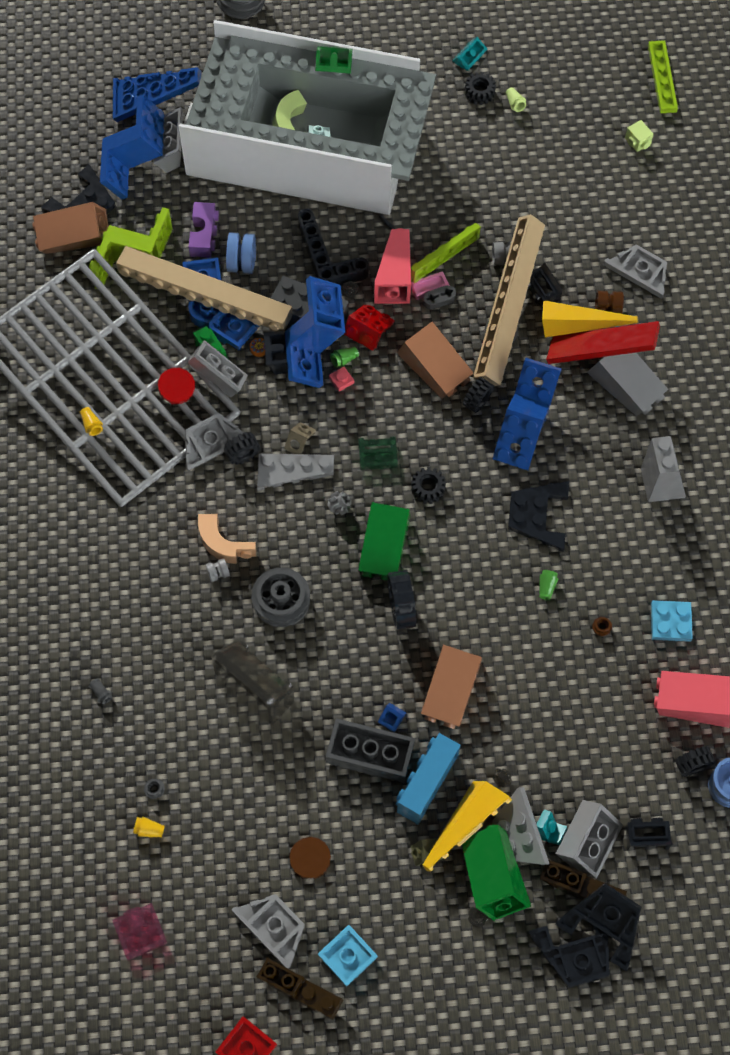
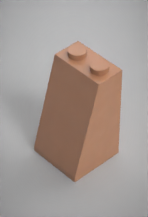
M94 202L33 216L34 222L32 223L37 237L35 240L36 247L45 254L100 246L103 233L107 232L109 227L106 209Z
M433 322L405 341L397 352L441 399L445 396L451 397L457 392L456 388L459 385L464 387L471 381L470 377L473 371Z
M443 645L421 714L425 715V720L435 723L437 719L444 722L443 726L455 729V726L460 727L482 657Z

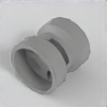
M224 558L214 564H205L211 582L217 581L220 577L226 578L230 576Z

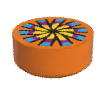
M256 338L251 341L250 352L256 357L265 355L264 339Z

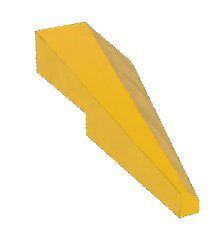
M543 301L542 322L545 337L639 323L638 316Z
M473 781L422 864L425 870L429 872L434 870L433 866L441 857L446 859L449 856L448 851L455 845L460 847L483 826L482 823L490 814L495 816L498 813V807L503 803L509 804L512 801L510 796L487 781Z

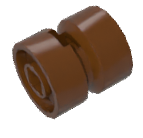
M597 290L595 309L622 314L624 303L622 291H612L609 294L608 291Z

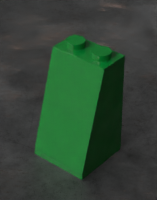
M371 503L358 568L363 577L373 578L376 575L381 576V580L387 581V573L399 571L411 515L410 509Z
M498 824L490 825L486 829L474 833L462 844L474 902L478 910L495 921L531 907L507 832Z

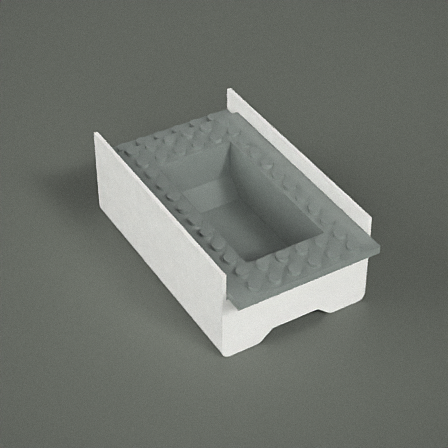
M214 20L215 38L194 101L190 103L184 124L179 123L186 175L390 215L398 179L406 181L410 179L436 74L420 71L419 58ZM317 46L353 49L351 74L315 71ZM299 90L307 105L302 114L290 119L295 130L272 126L273 117L281 99L287 94ZM309 125L330 127V137L307 133Z

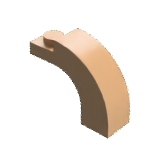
M198 514V528L201 541L212 556L219 560L224 558L227 563L237 564V557L244 559L256 557V542L228 541L219 533L218 514Z

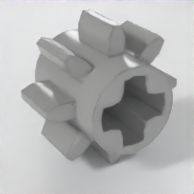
M336 491L330 495L328 508L332 513L344 515L349 512L348 508L351 507V499L348 494L343 493V491L341 493Z

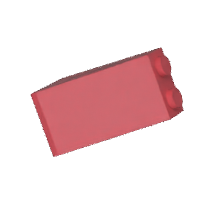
M403 228L391 229L374 283V304H410L409 229Z
M661 671V678H657L656 684L659 694L654 699V708H657L659 715L730 728V676Z

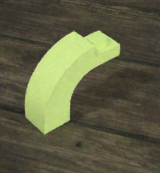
M299 90L293 91L281 99L273 117L272 126L295 130L290 119L302 114L307 105Z

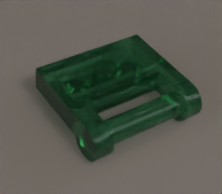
M390 436L387 439L364 440V438H358L360 470L398 468L396 436ZM390 446V448L365 449V447Z

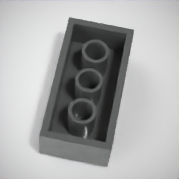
M282 276L270 299L292 306V318L289 324L294 325L309 312L307 286ZM342 299L345 321L349 313V301Z
M336 718L325 756L326 763L405 783L415 738Z

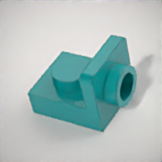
M543 810L536 824L541 840L557 845L561 844L568 830L567 826L556 823L552 812L548 810Z

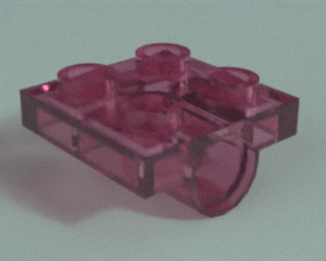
M152 903L143 907L132 908L124 912L122 916L112 920L128 961L168 944Z

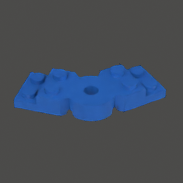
M218 258L182 262L185 268L221 280ZM188 300L191 321L197 327L204 328L207 326L208 329L211 328L220 342L223 344L228 343L237 350L260 327L249 320H242L230 313H222L219 309L206 307L200 302Z

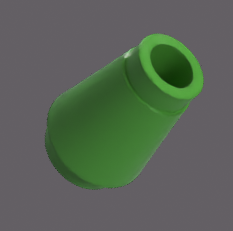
M355 346L334 350L330 354L331 362L335 367H343L359 356Z
M550 570L542 571L539 582V598L544 600L551 599L559 580L557 578L558 573Z

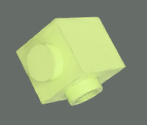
M642 120L627 127L625 139L636 152L647 149L651 145L653 133Z

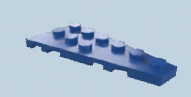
M196 67L181 69L175 73L173 71H167L166 74H160L159 72L138 75L136 78L128 76L122 80L113 78V120L119 122L137 114V96L144 94L155 105H158L198 87L201 80V70Z

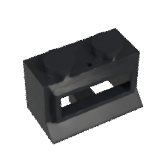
M546 263L532 271L527 290H530L533 294L535 303L539 304L543 309V301H560L563 289ZM543 277L546 287L552 292L545 294L537 279Z
M284 330L265 332L266 365L269 366L270 371H273L274 375L288 373Z
M634 818L625 826L627 851H632L634 847H645V850H651L655 846H664L665 850H669L673 845L669 821H664L663 818H652L651 822H643L642 818ZM662 828L663 836L635 837L634 829Z

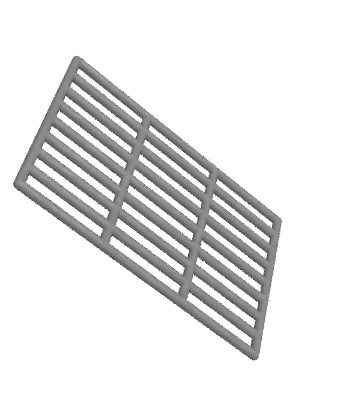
M92 249L0 316V326L7 322L49 370L39 376L0 331V343L34 381L24 387L1 359L0 371L118 506L123 507L186 458V448L180 452L137 404L146 397L185 441V429L152 393L158 387V380L161 375L118 327L127 321L169 369L185 367L191 355L96 249ZM94 258L134 302L135 306L127 311L88 268L86 263ZM80 268L121 316L112 321L71 275L73 272ZM66 279L107 327L98 332L60 290L57 284ZM51 289L90 333L92 338L83 343L42 295ZM36 300L78 348L69 354L27 306ZM22 311L63 359L54 365L15 321L14 315ZM142 311L183 359L174 364L137 323L133 316ZM113 332L154 378V381L146 386L107 343L104 337ZM98 343L137 386L140 392L131 397L90 351V348ZM84 354L126 402L119 408H116L75 361L76 358ZM69 364L111 414L102 419L60 370ZM195 371L231 411L225 417L227 421L231 422L238 417L241 412L227 395L215 384L208 382L200 372ZM54 375L82 408L89 407L103 423L102 431L144 477L145 480L136 486L96 439L85 432L81 422L45 381ZM40 387L82 436L73 442L31 395V392ZM195 388L194 398L211 416L217 414L218 412ZM186 403L177 404L194 425L201 422ZM132 408L172 453L174 457L165 463L124 417L123 413L128 409ZM115 419L121 423L158 465L159 469L152 475L108 426ZM88 442L128 487L130 492L121 497L80 451L79 447Z

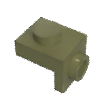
M438 838L420 840L411 846V855L415 866L424 863Z

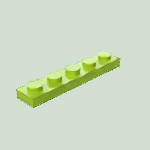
M665 40L649 41L648 51L660 113H676L678 105Z
M474 223L466 227L463 232L453 236L450 241L440 245L437 250L427 254L418 263H414L411 266V281L415 284L480 238L481 226Z

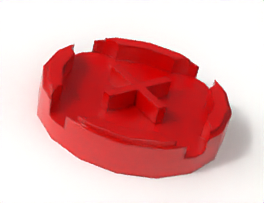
M170 368L161 374L158 380V391L160 396L169 403L182 404L187 402L194 394L195 381L187 370Z

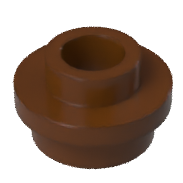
M599 617L594 620L592 629L598 636H607L612 630V623L605 617ZM603 625L605 629L601 630L598 626Z

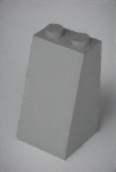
M637 353L603 357L587 371L594 380L636 417L641 413L647 414L653 408L651 405L654 402L658 404L665 398L664 393L668 390Z
M671 436L652 438L641 466L648 502L685 498L686 495Z

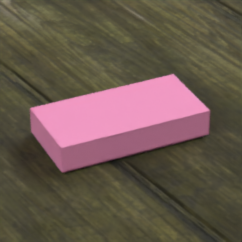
M442 271L424 277L415 284L411 282V290L416 300L423 298L428 291L447 286L449 283Z

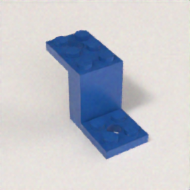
M144 94L137 96L136 125L102 139L100 183L121 200L128 196L129 169L158 158L163 153L164 112Z
M309 276L306 279L309 312L285 331L289 381L320 388L324 385L321 352L345 333L341 285Z
M525 358L515 394L506 410L493 460L529 470L539 434L547 419L561 368ZM539 377L543 380V384L536 385L533 379ZM517 443L521 449L515 451L511 448V444Z

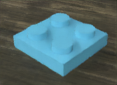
M652 600V640L691 642L693 639L691 602Z
M350 925L345 927L318 953L322 961L346 987L378 958L377 954Z

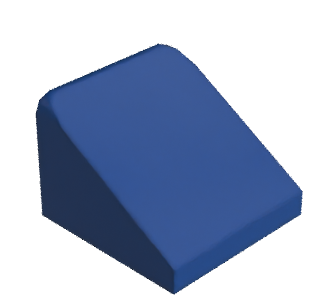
M389 703L382 712L378 723L395 732L407 713Z

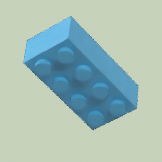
M441 733L436 738H431L427 746V754H422L417 763L416 773L411 772L407 779L406 790L401 789L396 798L397 813L416 824L420 823L459 755L460 744Z

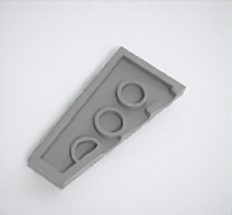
M259 454L257 489L259 491L264 490L266 487H279L285 483L292 482L293 484L300 482V480L334 475V455Z

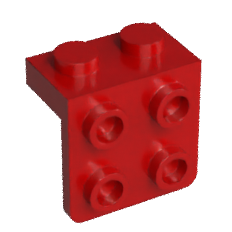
M365 304L349 315L344 335L374 351L377 348L381 334L394 324V319L385 313L379 312L373 306Z

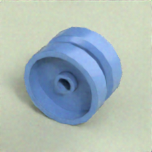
M230 232L226 250L227 272L237 273L241 262L243 273L253 274L256 261L255 234L246 233L241 244L240 234Z
M725 758L718 763L709 776L708 789L715 802L730 808V758Z

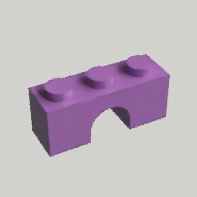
M194 202L193 226L201 227L203 230L190 232L189 254L190 257L211 258L212 251H215L216 243L213 238L217 236L215 221L219 220V210H216L215 203Z

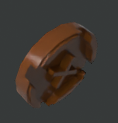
M306 837L294 844L289 859L295 874L304 879H316L325 874L330 867L331 855L325 842L319 838Z

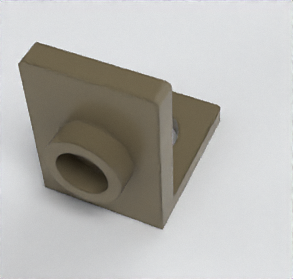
M301 422L290 430L284 449L293 454H302L307 439L315 434L316 429ZM291 440L299 442V449L292 448Z

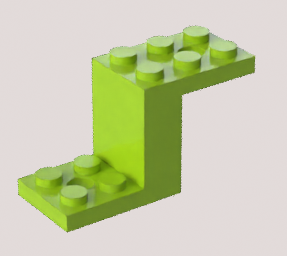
M162 207L160 214L156 215L155 226L150 229L149 236L109 225L107 232L103 233L101 245L96 250L111 267L114 261L117 262L125 246L161 258L173 230L169 209ZM94 259V261L90 262L89 269L105 284L109 274Z

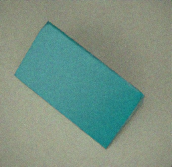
M475 37L452 61L468 71L487 51V47L478 37Z

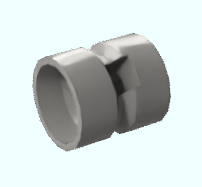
M493 242L492 260L494 266L505 264L511 242H508L506 245L503 242Z

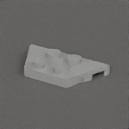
M638 245L630 247L627 251L617 253V256L604 260L603 265L659 298H663L667 268L665 260Z
M220 413L186 429L187 471L225 453L224 445L228 444L227 441L233 440L232 437L234 436L238 437V434L243 435L244 432L237 428L238 426L234 423L227 421Z
M519 787L510 797L512 801L509 804L506 803L493 819L494 825L498 824L507 832L516 861L548 865L549 861L524 787Z
M276 894L262 900L252 901L250 904L241 907H234L232 912L284 967L290 969L305 924Z

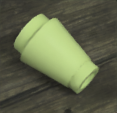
M514 88L507 89L506 96L511 109L515 112L523 111L526 107V99Z

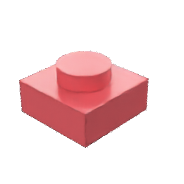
M345 366L329 375L330 381L338 392L354 384V379Z

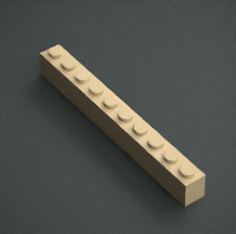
M531 214L519 217L517 220L473 375L475 380L482 377L494 386L501 385L545 228V224Z
M125 246L116 262L118 273L124 277H131L141 283H148L157 289H164L173 295H180L190 301L200 302L206 307L219 309L222 313H230L239 319L249 320L255 325L268 327L272 331L284 330L285 332L292 318V306L127 246Z

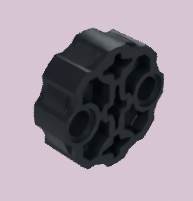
M408 570L387 573L389 600L396 630L416 627L415 600Z

